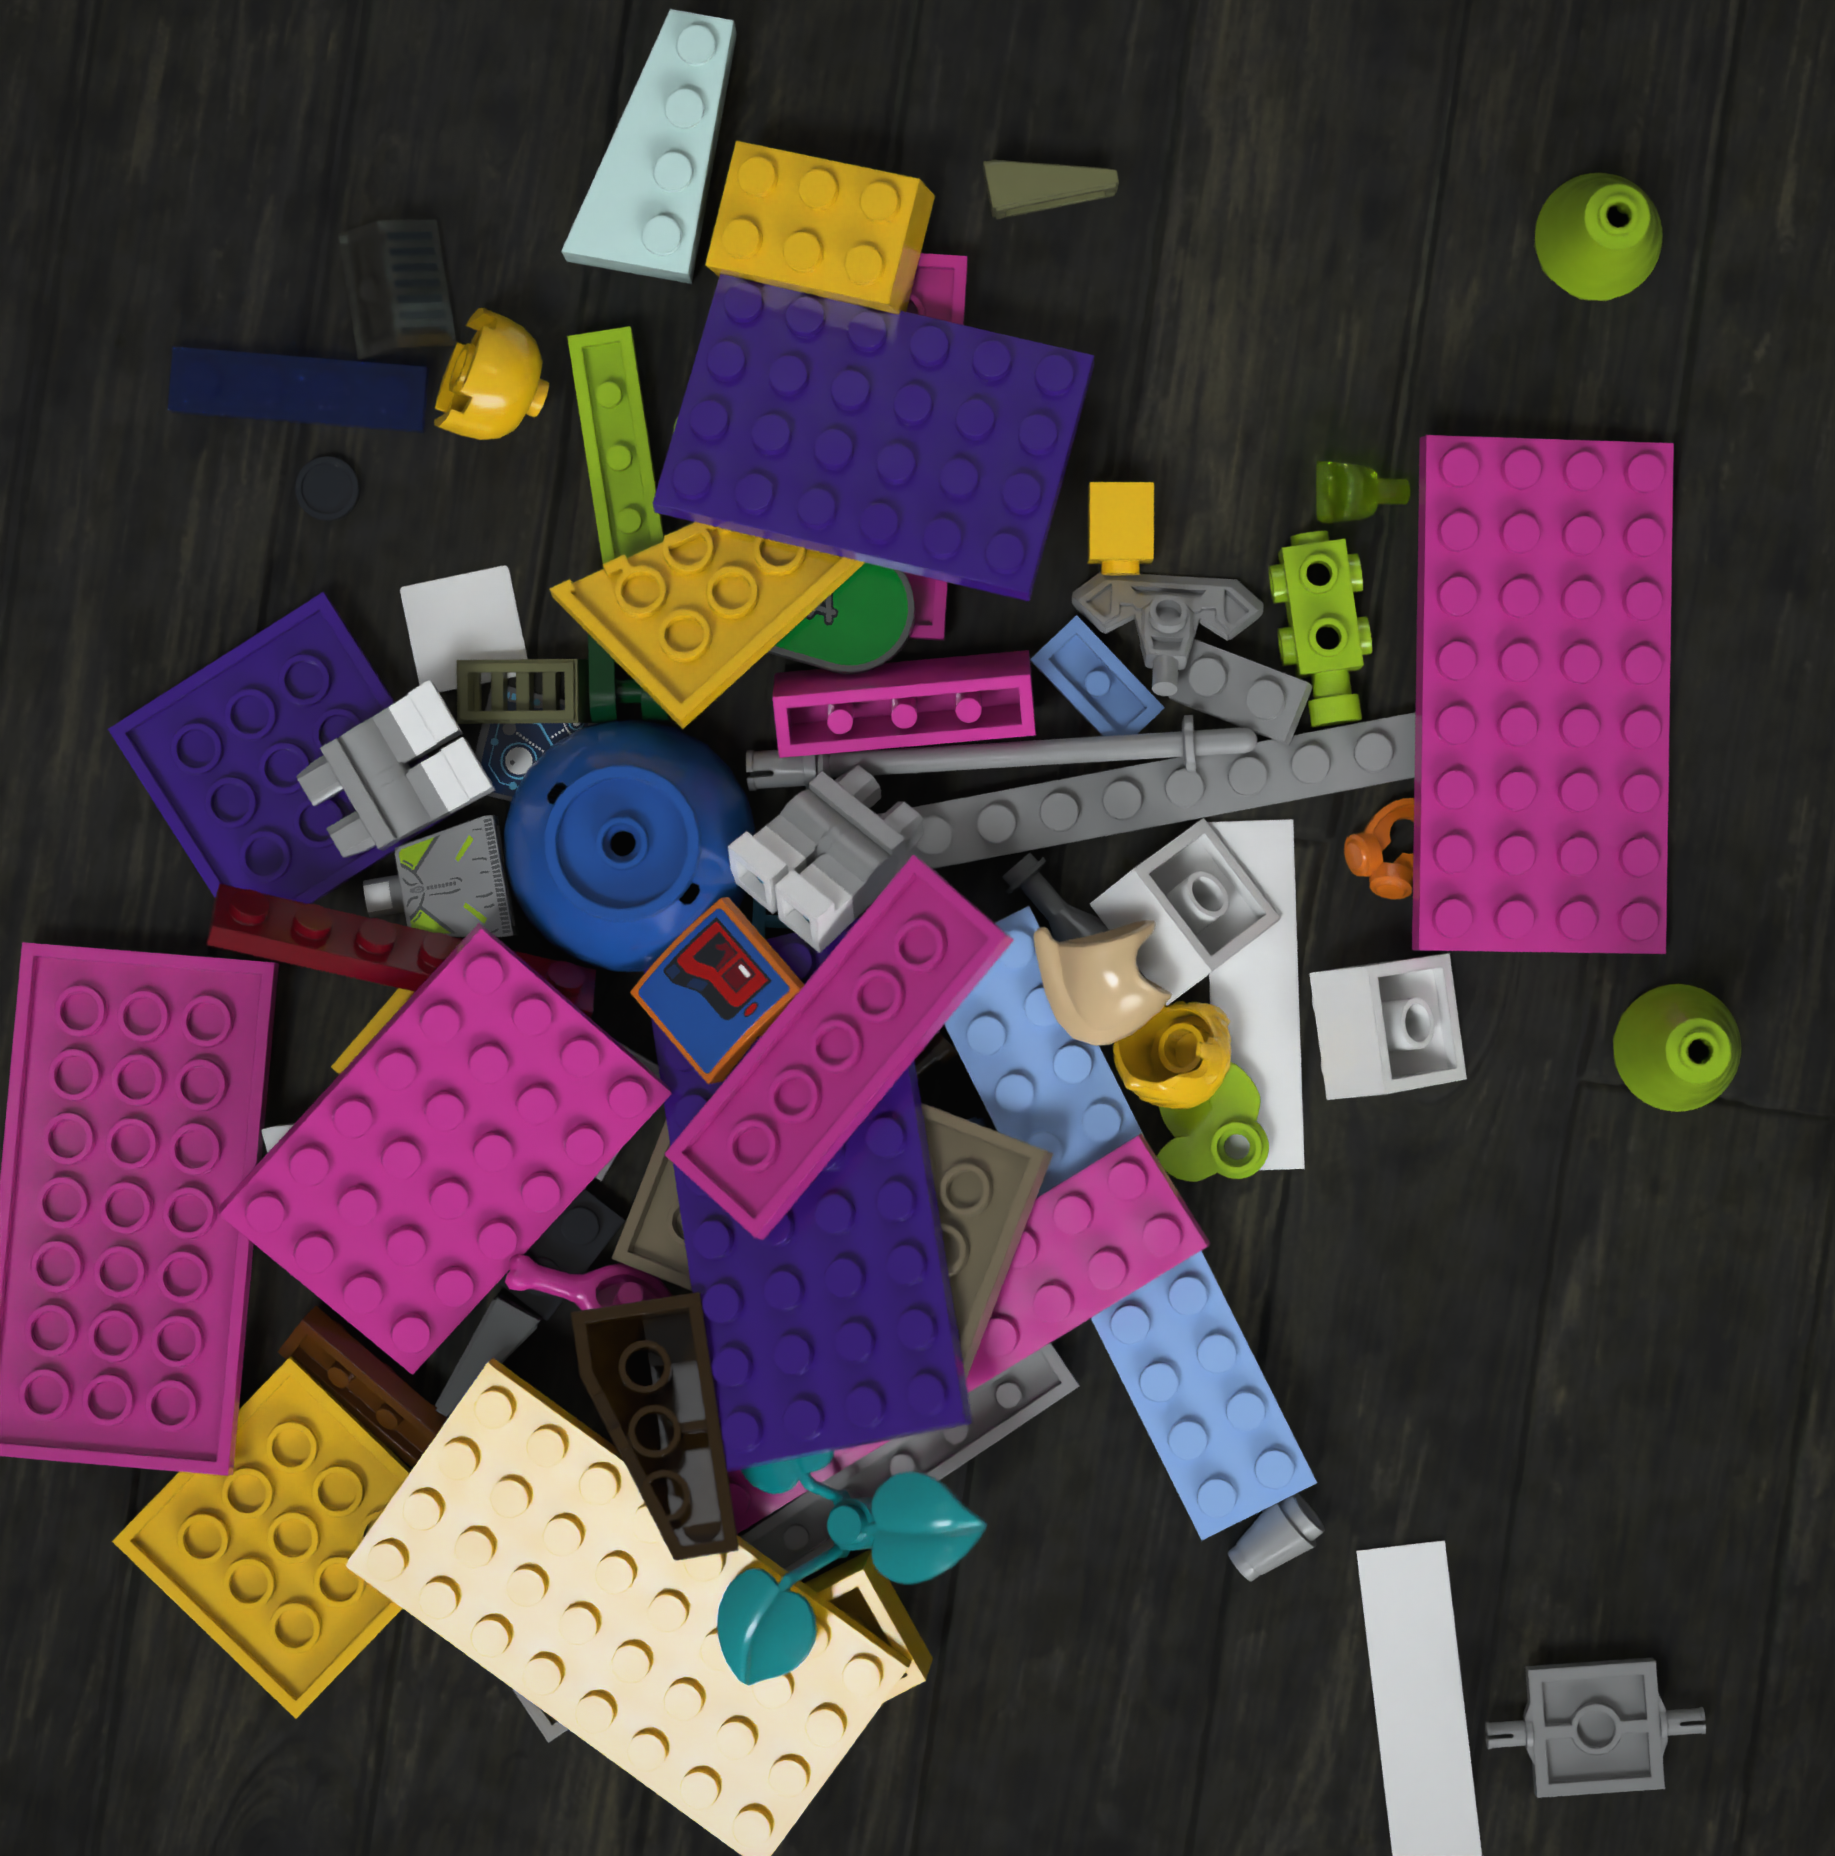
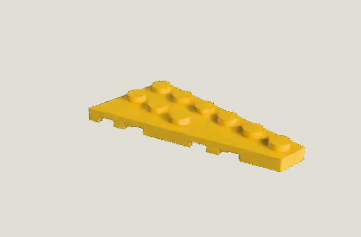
M694 522L664 536L663 542L628 558L624 554L604 563V569L573 583L569 579L550 588L552 597L684 729L864 565L865 562Z

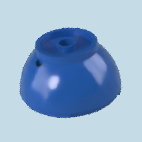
M619 719L618 721L597 723L579 728L553 744L528 768L512 797L503 829L504 865L512 895L528 922L552 947L581 963L609 971H644L649 969L661 954L720 898L729 897L738 908L740 907L747 892L735 882L730 868L728 846L746 831L752 836L755 835L752 809L750 808L746 793L730 767L706 743L679 728L658 722L643 721V719ZM557 783H564L567 788L560 794L556 802L551 804L548 798L549 793ZM620 831L630 832L636 841L634 851L627 856L617 855L611 847L613 836ZM692 882L699 885L700 893L692 904L684 905L679 899Z

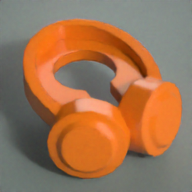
M1403 798L1388 804L1370 819L1363 832L1352 834L1346 838L1344 855L1348 868L1356 876L1369 877V888L1377 896L1387 899H1403L1412 893L1413 853H1402L1393 863L1383 862L1382 851L1391 842L1390 829L1395 821L1407 819L1414 822V798Z

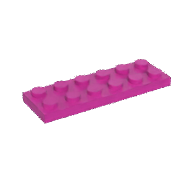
M912 855L664 1155L755 1238L764 1240L1014 939L924 861Z

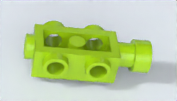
M1314 531L1293 535L1290 537L1291 546L1281 548L1278 553L1280 564L1268 566L1273 603L1285 602L1289 627L1278 628V644L1282 665H1294L1296 678L1298 679L1311 677L1314 700L1308 701L1311 727H1325L1362 720L1359 695L1352 694L1349 671L1360 670L1364 666L1362 655L1372 654V639L1367 616L1357 617L1353 592L1363 591L1358 553H1347L1345 539L1329 541L1328 531ZM1319 563L1327 567L1330 573V580L1326 585L1315 586L1309 582L1306 572L1310 565ZM1322 627H1331L1336 630L1339 635L1338 646L1331 650L1320 647L1316 641L1317 630Z

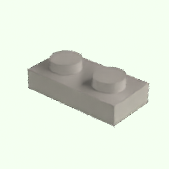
M1194 639L1186 667L1178 672V690L1175 694L1170 695L1169 698L1190 708L1242 728H1249L1255 733L1290 745L1313 686L1304 680Z

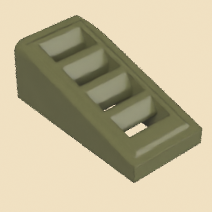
M1004 160L983 161V173L992 218L996 217V220L1115 196L1118 190L1117 170Z
M589 659L457 660V724L592 723L589 698ZM534 672H542L543 710L534 711ZM561 672H564L565 710H560ZM481 673H491V711H482ZM507 673H516V711H508Z

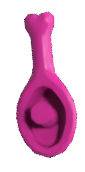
M516 1254L510 1258V1271L505 1279L509 1289L517 1291L534 1289L574 1302L581 1310L672 1296L671 1292L658 1277L623 1263L606 1265L584 1274H569L540 1266L529 1256Z

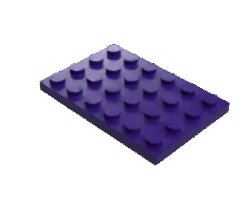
M720 274L653 500L654 511L663 515L1030 602L1093 372L1094 355L901 311L900 315Z

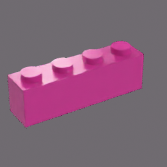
M1029 650L884 663L873 670L859 674H840L825 669L778 672L774 675L772 698L779 758L1036 735Z

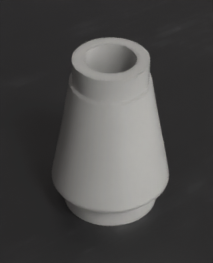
M1296 1493L1266 1508L1237 1541V1545L1228 1551V1555L1239 1572L1252 1582L1258 1576L1264 1575L1316 1547L1315 1539L1325 1531V1528L1310 1505Z

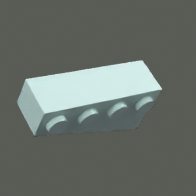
M670 9L561 252L567 262L692 284L737 36L734 20Z

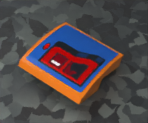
M729 897L720 898L661 954L630 993L709 1085L723 1082L757 1037L763 1036L803 988L804 983Z

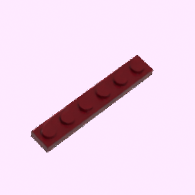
M219 883L213 905L207 945L416 992L463 939L451 937L444 933L429 932L390 923L378 918H368L325 908L317 904H307L263 894L251 889H242ZM513 951L591 1019L596 969Z

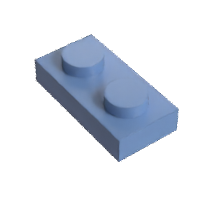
M1077 615L1030 659L1039 671L1101 736L1138 734L1165 708Z

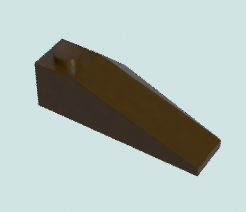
M700 1292L571 1312L580 1377L673 1560L680 1561L739 1551Z

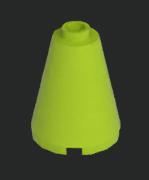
M1590 173L1565 182L1546 200L1536 221L1534 248L1542 271L1551 281L1553 280L1558 286L1569 292L1570 295L1581 300L1608 301L1630 293L1651 274L1661 253L1662 225L1653 202L1636 184L1613 174Z
M1672 984L1659 986L1637 998L1621 1015L1613 1037L1614 1064L1626 1086L1642 1102L1666 1111L1694 1110L1715 1100L1732 1082L1741 1058L1740 1033L1734 1017L1728 1008L1711 993L1690 985ZM1694 1041L1695 1051L1690 1060L1687 1055V1048Z

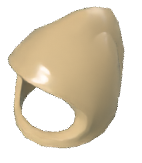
M1152 920L1138 921L1102 933L1062 942L1054 940L1046 927H1040L1034 932L1035 951L1045 995L1055 1019L1073 1039L1095 1046L1109 1045L1117 1042L1143 1027L1153 1016L1162 1010L1166 1002L1171 998L1172 993L1143 977L1137 967L1136 955L1143 942L1153 933L1156 922Z

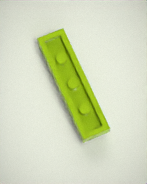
M631 326L567 336L603 564L624 554L628 558L664 540L661 514L655 513L653 507L657 487Z

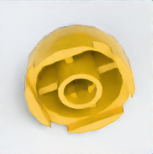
M478 308L466 324L467 327L477 330L471 343L464 345L457 342L445 370L435 409L445 412V414L434 420V426L474 439H498L514 431L521 423L525 414L534 418L539 414L547 397L549 382L540 379L542 356L536 340L523 326L505 316L485 308Z

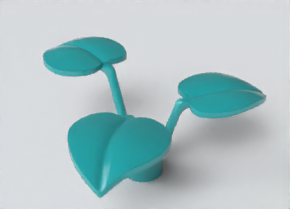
M834 1451L742 1469L741 1472L754 1487L771 1494L785 1493L795 1487L800 1480L803 1487L808 1491L833 1501L835 1506L829 1514L827 1529L834 1545L831 1549L785 1574L779 1583L764 1569L755 1568L744 1571L728 1585L719 1604L717 1630L721 1651L729 1668L741 1683L750 1686L767 1679L786 1675L798 1668L806 1660L815 1644L817 1634L816 1618L808 1600L801 1594L789 1590L796 1582L832 1561L847 1557L850 1551L872 1549V1560L875 1567L888 1579L908 1584L923 1582L943 1573L963 1558L983 1534L986 1523L965 1507L943 1483L932 1476L920 1472H902L890 1477L878 1488L874 1497L851 1498L847 1490H836L818 1482L810 1474L825 1468L831 1462Z

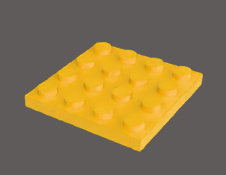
M289 1357L239 1409L233 1475L178 1472L112 1542L296 1719L403 1609L345 1567V1565L412 1470L296 1360Z

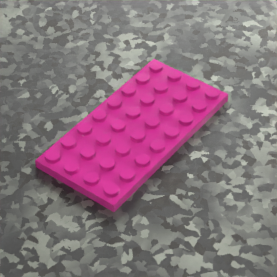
M1425 435L1420 437L1412 950L1666 954L1674 443Z
M22 942L0 1174V1456L224 1476L233 1475L254 1243L219 1215L218 1207L262 1159L263 1135L261 1130L264 1129L279 970L278 963Z

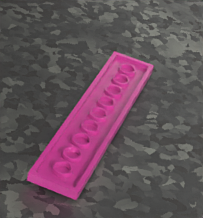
M1142 1133L1036 1198L966 1379L968 1393L1209 1246V1240ZM890 1440L834 1451L831 1462L825 1468L810 1474L815 1480L822 1483ZM741 1470L728 1472L736 1533H740L808 1490L803 1487L799 1480L790 1491L771 1494L754 1487L744 1477Z

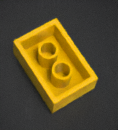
M736 141L705 266L718 277L720 274L900 315L901 311H907L935 195L918 178Z

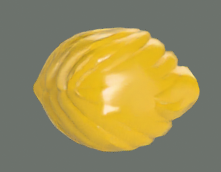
M1177 1001L1173 1004L1170 1003L1168 1006L1165 1004L1162 1010L1139 1030L1128 1037L1114 1042L1113 1059L1125 1087L1133 1091L1142 1101L1164 1108L1188 1109L1207 1101L1220 1087L1230 1069L1231 1036L1228 1029L1230 1023L1228 1016L1219 1007L1208 1003Z

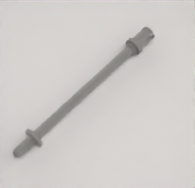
M1184 715L1182 731L868 750L779 758L778 750H747L746 772H750V776L747 777L749 791L763 788L805 786L806 790H808L809 782L820 772L823 771L831 778H838L856 765H860L873 776L1184 757V766L1187 772H1196V756L1250 752L1257 744V737L1249 728L1194 730L1193 715Z

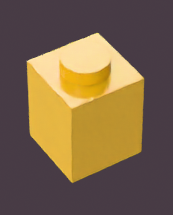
M1090 482L1088 486V564H1101V575H1140V564H1152L1154 560V482Z

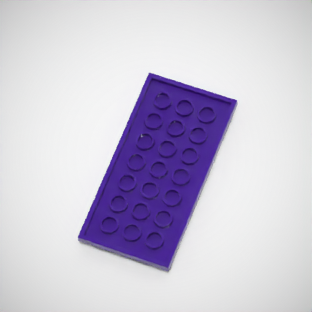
M856 918L821 953L796 933L765 940L805 985L860 918ZM651 1018L660 1079L672 1092L664 1102L671 1146L724 1081L708 1085ZM762 1036L757 1037V1039L750 1046L747 1052L743 1055V1057L733 1068L730 1074L734 1071V1069L738 1066V1064L743 1060V1058L748 1054V1052L753 1048V1046L758 1042V1040ZM915 1061L909 1065L764 1240L755 1238L673 1163L692 1293L700 1292L727 1472L973 1424Z

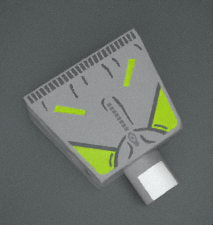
M483 816L396 847L395 858L398 875L363 881L365 902L370 918L405 912L408 927L434 933H444L451 937H466L478 923L482 924L496 937L518 935L511 889L504 865V848L498 816Z

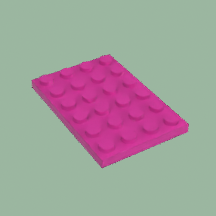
M478 923L218 1207V1212L223 1219L413 1375L510 1270V1258L516 1254H525L667 1100L672 1092L658 1076L482 924Z

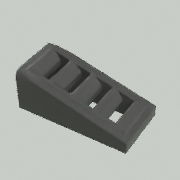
M505 1294L497 1295L492 1300L435 1405L437 1407L436 1411L446 1417L453 1412L486 1364L492 1358L502 1364L536 1330L543 1318L532 1309Z

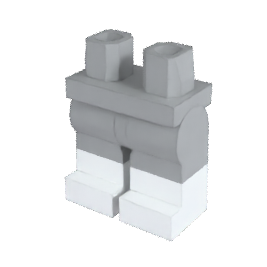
M430 679L408 692L407 696L380 713L355 726L339 738L320 747L323 756L313 761L296 776L307 797L315 807L342 791L346 792L356 811L327 827L332 840L344 858L366 852L375 846L384 851L400 842V840L413 835L496 790L464 737L410 768L409 764L463 734L435 684Z
M860 765L854 766L835 780L822 771L809 782L808 790H804L793 797L781 813L754 836L746 831L728 846L730 868L739 887L772 914L778 910L779 920L821 953L877 899L907 863L906 853L914 847L924 834L923 818L906 802L900 801L881 817L871 811L869 808L881 799L880 785Z

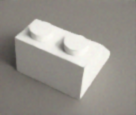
M1204 818L1143 861L1090 903L1109 930L1143 920L1156 922L1153 933L1140 946L1136 955L1137 967L1146 979L1172 993L1171 998L1166 1002L1167 1006L1281 919Z
M1450 953L1309 973L1312 1005L1315 1012L1321 1054V1070L1324 1076L1327 1100L1384 1095L1467 1079Z

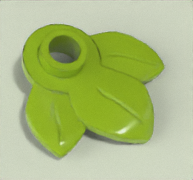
M1230 1062V1069L1225 1075L1222 1084L1207 1101L1188 1109L1159 1107L1164 1123L1175 1137L1157 1155V1159L1166 1172L1180 1180L1197 1182L1216 1173L1231 1179H1243L1261 1169L1268 1157L1269 1141L1265 1130L1257 1122L1261 1102L1260 1094L1255 1083L1238 1065ZM1235 1134L1244 1136L1250 1145L1248 1154L1241 1159L1230 1157L1225 1150L1227 1138Z

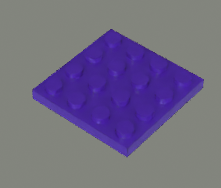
M325 592L317 595L108 728L214 897H216L220 883L313 904L395 852L396 847L409 843L454 814L452 813L413 835L400 840V842L384 851L375 846L366 852L344 858L340 854L327 827L355 812L354 806L345 791L338 793L316 807L313 806L296 776L313 761L323 756L320 747L339 738L355 726L396 702ZM429 754L409 764L410 768L430 758Z

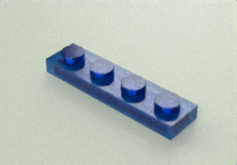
M173 347L168 411L182 414L424 433L429 369L422 366Z

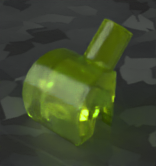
M1317 461L1316 513L1319 522H1344L1364 519L1375 513L1377 504H1407L1409 501L1410 484L1407 479L1377 478L1376 471L1367 466Z

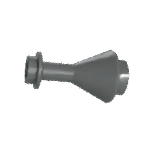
M1030 852L1002 876L1004 881L1010 886L1006 890L1007 894L1021 889L1049 921L1054 940L1062 942L1109 930L1100 918L1068 905L1039 872L1046 863L1044 857L1038 861Z

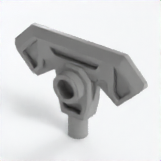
M1099 572L1072 592L1073 606L1099 631L1105 634L1135 620L1145 666L1153 668L1152 691L1160 696H1170L1177 692L1178 670H1183L1186 667L1199 623L1228 641L1254 623L1263 614V603L1237 579L1150 574L1109 576L1101 575V572Z

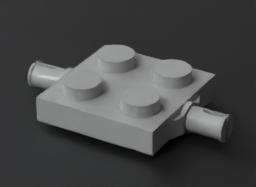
M1653 1658L1525 1666L1528 1701L1523 1714V1720L1485 1722L1488 1749L1525 1746L1532 1760L1534 1794L1537 1798L1665 1789L1663 1755L1668 1742V1736L1706 1734V1724L1703 1722L1706 1720L1703 1707L1666 1710L1658 1694L1656 1661Z

